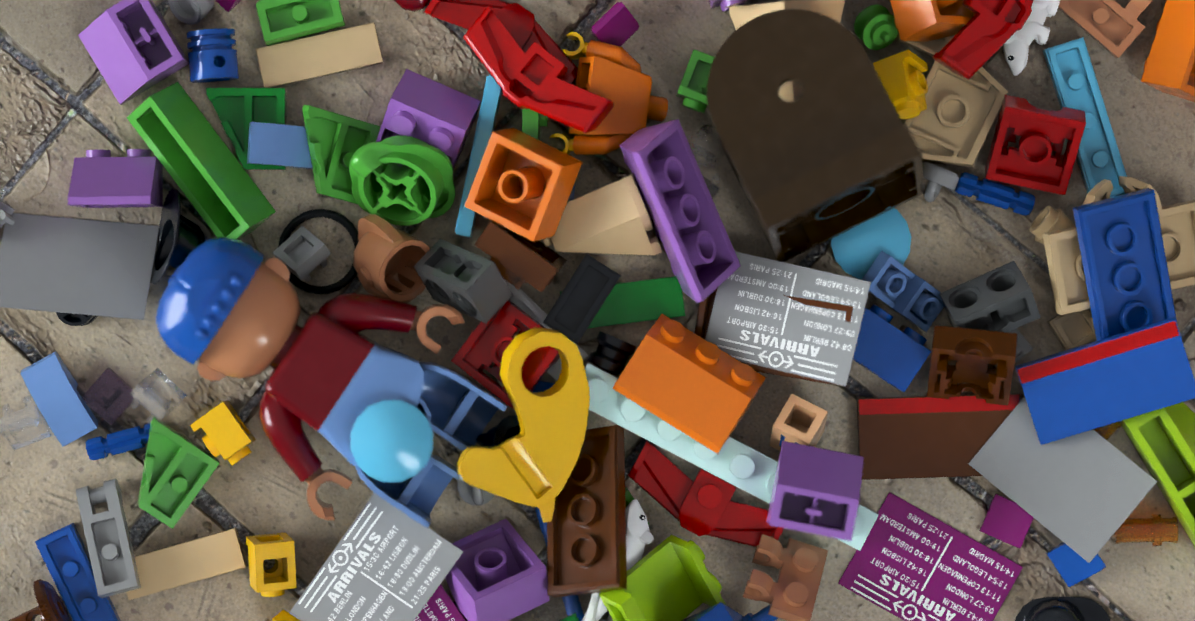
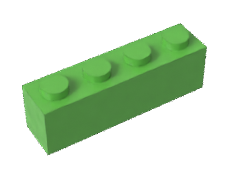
M179 82L149 96L127 117L217 238L227 237L240 240L253 232L276 212Z

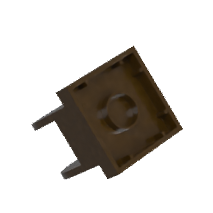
M800 9L778 10L760 15L743 24L721 46L711 65L708 76V109L723 151L763 229L777 261L785 262L925 193L921 152L907 125H903L866 51L846 27L832 18L817 12ZM790 81L799 83L803 87L801 98L795 102L782 100L779 96V90L784 83Z

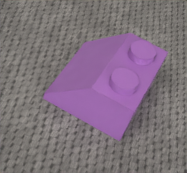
M128 149L127 157H111V150H86V157H75L68 193V205L80 208L163 207V166L156 156L151 157V149Z
M503 519L452 543L461 549L463 553L445 579L458 609L468 621H509L550 601L546 566L507 519Z

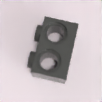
M439 239L413 266L434 300L453 306L458 311L483 323H487L513 296L493 261L443 239Z
M1015 261L940 293L952 327L1009 332L1041 318L1032 290Z

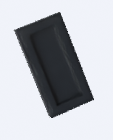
M586 254L543 323L578 344L621 275Z

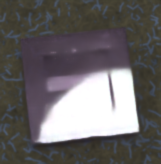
M107 368L82 398L105 421L113 425L140 394L111 368Z

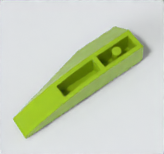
M1184 402L1119 421L1151 476L1158 481L1156 483L1195 547V413Z

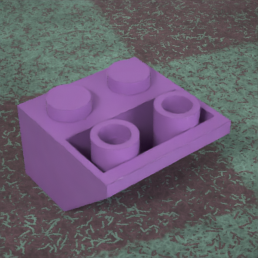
M122 0L104 11L78 35L120 105L189 64L188 58L152 0Z
M406 69L390 98L376 142H381L392 136H410L420 139L444 152L450 159L454 170L472 129L481 101Z
M782 441L766 522L771 526L851 541L860 499L864 457Z

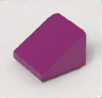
M617 2L591 27V34L600 42L621 47L639 29V24L622 2Z
M995 494L979 531L1020 549L1033 521V517L1015 502Z

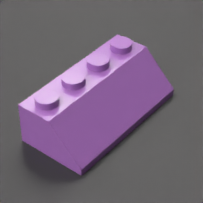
M679 119L639 129L620 144V148L623 152L624 161L633 175L642 201L655 226L656 235L661 241L671 263L672 272L677 277L682 291L697 303L704 301L741 265Z

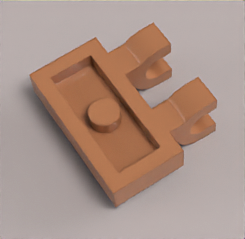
M1060 0L1058 9L1115 58H1119L1145 28L1137 18L1153 0H1129L1124 7L1115 0Z
M762 534L759 545L755 549L752 563L780 569L777 582H774L768 574L753 569L750 579L746 583L743 597L771 604L768 615L787 621H810L828 550L789 538L785 548L775 538Z

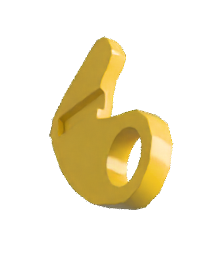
M534 327L515 336L503 352L499 373L505 391L517 415L520 433L491 448L484 446L465 448L457 461V471L460 479L471 486L519 504L539 508L542 521L545 523L552 522L555 497L564 488L577 463L587 428L590 390L583 359L577 345L554 329ZM552 346L558 351L561 358L562 370L558 380L551 388L543 392L533 393L528 391L522 381L521 373L525 359L532 351L539 347Z

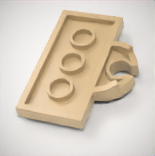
M1119 176V185L1124 189L1125 194L1146 188L1154 190L1150 184L1132 177ZM1104 179L1097 183L1086 195L1083 205L1110 198L1113 190L1111 180ZM1154 190L1171 290L1195 285V200L1162 207L1159 195ZM1076 226L1043 233L1056 313L1064 315L1091 309Z

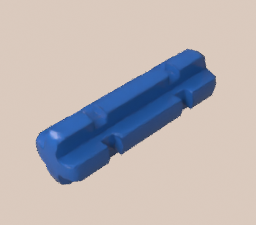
M967 172L961 173L959 176L960 178L956 185V192L967 197L974 195L976 200L1006 210L1010 207L1013 208L1012 212L1024 216L1030 215L1033 210L1035 196L1023 191L1016 193L1014 188L985 178L982 181L978 180V176Z
M151 423L144 424V428L137 426L107 434V438L99 436L88 439L86 441V450L90 460L94 461L108 457L109 453L113 456L145 447V444L148 442Z

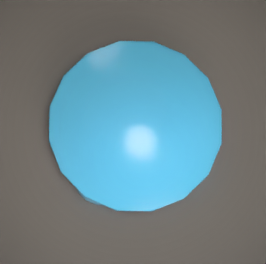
M895 208L831 239V248L836 263L846 273L861 280L881 251L904 265L911 247V234L907 221Z
M383 400L368 405L357 417L351 431V452L356 464L369 477L382 482H402L416 476L427 465L433 451V431L427 417L416 406L401 400Z

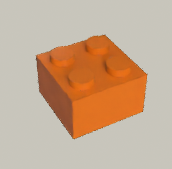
M514 127L493 131L464 207L533 242L555 235L583 162Z

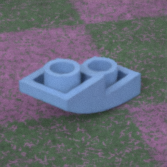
M250 122L247 163L312 169L305 126Z
M883 251L880 252L862 278V280L871 282L869 292L925 332L928 331L944 308L940 297L941 292Z
M56 351L21 370L20 374L33 400L62 447L98 428V420L77 391L78 383Z

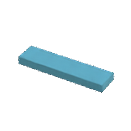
M1084 37L1044 49L1043 53L1060 108L1067 107L1085 111L1086 125L1076 159L1087 194L1097 183L1104 179L1111 180L1113 185L1110 198L1125 194L1124 189L1119 185V176L1127 177Z
M491 74L487 76L455 227L456 235L468 238L473 236L477 213L464 206L491 134L495 129L503 91Z

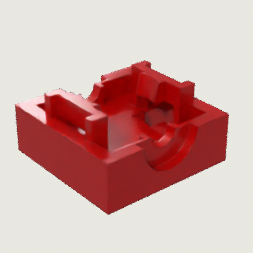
M1004 95L985 165V179L1066 195L1086 125L1085 111L1062 107L1059 111H1047L1031 105L1027 99ZM1016 135L1021 136L1019 148L1009 147L1007 152L1008 142L1016 143ZM1065 139H1068L1065 153L1063 155L1061 154Z
M508 300L487 323L480 321L451 361L514 410L504 386L502 387L483 370L485 369L502 382L499 374L502 355L514 339L513 336L518 330L517 327L521 329L517 335L534 327H545ZM539 347L532 351L525 359L521 373L522 381L528 391L533 392L543 375L559 360L560 355L554 347Z

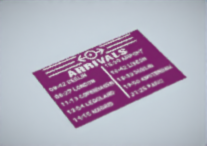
M889 492L877 513L879 516L860 551L856 550L838 584L904 621H993L1023 567Z

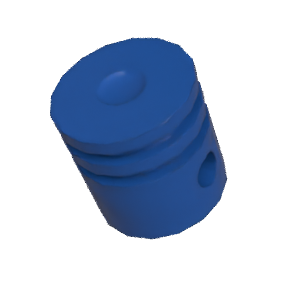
M204 29L186 33L187 39H191V42L187 43V49H192V52L188 53L190 82L210 83L239 79L237 50L232 49V46H236V40L231 37L235 36V29Z

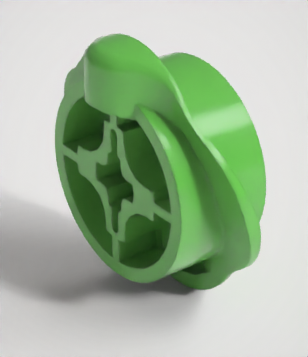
M392 136L381 142L368 143L360 147L350 160L349 172L352 181V194L355 201L366 212L375 214L390 224L410 226L418 224L425 219L439 217L450 209L455 200L453 166L450 159L440 149L420 139L410 136Z

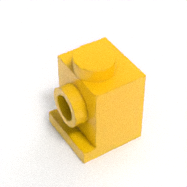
M908 49L873 62V67L900 119L917 117L921 111L927 109L925 93L928 92V85L923 72L928 71V64Z
M228 400L221 402L190 425L194 432L203 429L206 435L202 437V440L214 457H218L221 454L223 459L228 460L232 466L252 452L248 445L256 440Z
M286 532L246 536L250 586L254 591L264 597H277L284 595L287 589H296L294 540ZM268 559H275L273 568L264 570L263 562Z

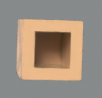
M791 393L773 424L770 446L780 451L782 441L816 447L824 433L828 411Z

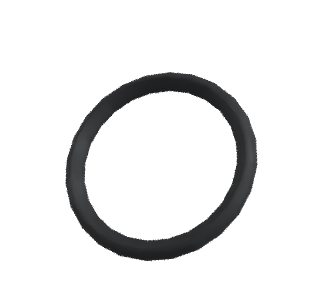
M314 209L301 213L290 221L284 228L278 247L290 237L298 225L312 218L324 217L339 222L350 233L355 248L359 242L358 230L345 216L335 211ZM352 264L349 272L341 280L328 286L309 285L291 272L289 281L307 293L317 295L330 294L347 286L355 278L357 272Z

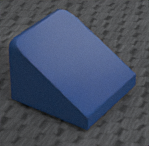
M1064 542L1046 553L1068 587L1106 568L1099 554L1088 563Z

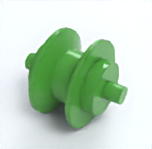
M879 4L870 5L863 9L854 22L855 35L860 40H863V43L872 50H880L889 46L897 37L898 30L895 26V17L890 14L886 7Z

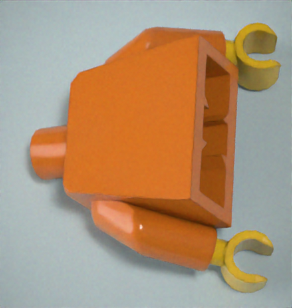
M570 32L566 35L571 40L580 41V46L576 51L562 49L564 54L570 59H579L575 86L611 100L614 103V107L594 131L584 133L569 126L568 134L575 135L574 139H571L564 133L552 134L549 138L560 137L564 140L565 148L562 152L569 154L571 151H574L576 155H605L620 148V144L639 129L645 128L647 119L664 121L668 112L667 98L650 95L652 77L642 73L641 65L623 47L596 40H591L587 43L577 32Z

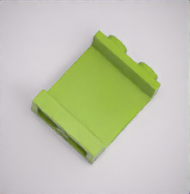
M672 534L626 571L627 589L606 591L599 594L613 621H682L702 603L711 607L720 602L726 605L720 594L722 590L721 584L712 573L708 572L703 562L705 555L701 548L692 540L687 542Z

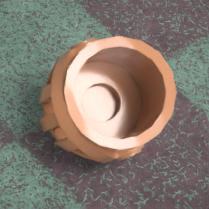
M375 214L361 218L357 224L359 242L354 249L353 266L365 290L373 296L403 303L411 302L426 288L413 266L430 248L423 241L398 228H394L385 219Z

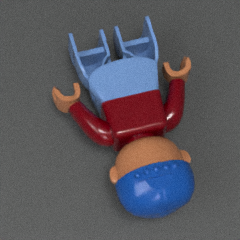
M227 237L208 239L195 248L181 266L177 267L169 279V284L158 304L155 321L159 336L166 346L175 355L192 365L198 360L197 369L199 375L210 381H219L226 376L234 378L253 377L261 374L269 366L274 368L267 380L266 391L260 402L259 417L262 428L271 444L301 482L306 481L308 483L307 502L311 511L317 517L324 520H335L333 505L325 503L318 498V488L325 482H335L348 490L352 484V479L335 469L323 470L321 468L323 463L304 432L302 420L322 434L355 466L361 480L375 494L428 528L431 524L430 513L442 492L453 478L457 480L460 478L457 467L440 456L431 454L427 465L416 476L402 482H382L369 477L356 464L351 452V431L357 417L368 405L383 400H401L416 406L427 417L432 431L463 451L467 447L475 446L477 436L482 434L497 410L500 409L505 412L508 406L485 388L477 386L450 368L434 362H419L406 354L379 345L359 332L364 330H387L409 333L410 330L416 331L420 342L437 354L442 346L427 335V322L432 317L444 316L449 319L451 325L465 323L462 314L455 307L448 304H432L425 307L422 311H418L415 305L372 295L348 293L337 295L326 301L300 327L297 325L301 313L300 301L296 290L289 282L290 271L283 261L278 258H269L264 263V255L254 247L240 240Z

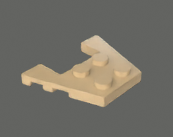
M899 36V42L932 57L952 39L949 36L929 42L901 41ZM935 60L926 78L928 92L925 93L927 109L921 111L917 117L906 119L904 125H907L921 152L922 161L973 167L1001 110L1004 95H1008V91L983 67L968 80L953 73Z

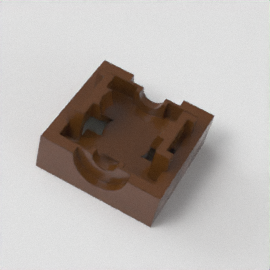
M490 221L474 244L491 257L489 260L495 263L503 279L515 286L517 290L521 288L524 282H527L542 293L567 261L551 248L545 247L541 241L533 242L494 221Z
M935 325L927 397L949 399L950 396L960 397L962 392L971 391L976 395L977 399H986V403L1008 405L1016 359L1017 333ZM948 360H955V365H947ZM988 364L997 365V373L994 369H988Z

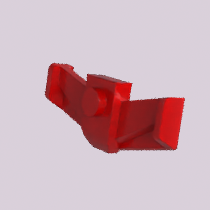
M431 0L424 11V14L469 30L486 7L489 6L524 53L535 41L569 69L561 80L573 84L577 78V66L536 22L534 14L518 3L510 4L502 0Z
M964 0L962 4L976 15L932 58L953 73L969 80L1016 31L1022 29L1032 12L1031 7L1034 0Z
M489 6L486 7L463 36V39L501 87L503 95L520 109L533 110L581 132L588 133L594 131L614 107V103L611 100L561 80L569 69L535 41L524 53Z
M647 440L628 474L634 482L680 522L681 527L698 536L708 535L757 547L762 534L779 540L784 530L782 527L771 526L766 522L768 509L731 501L737 488L736 486L701 468L694 481H692Z

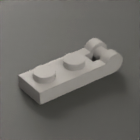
M117 479L105 481L103 483L104 486L91 489L89 486L76 489L97 593L101 598L141 588L122 503V492ZM107 502L109 511L96 514L95 505Z

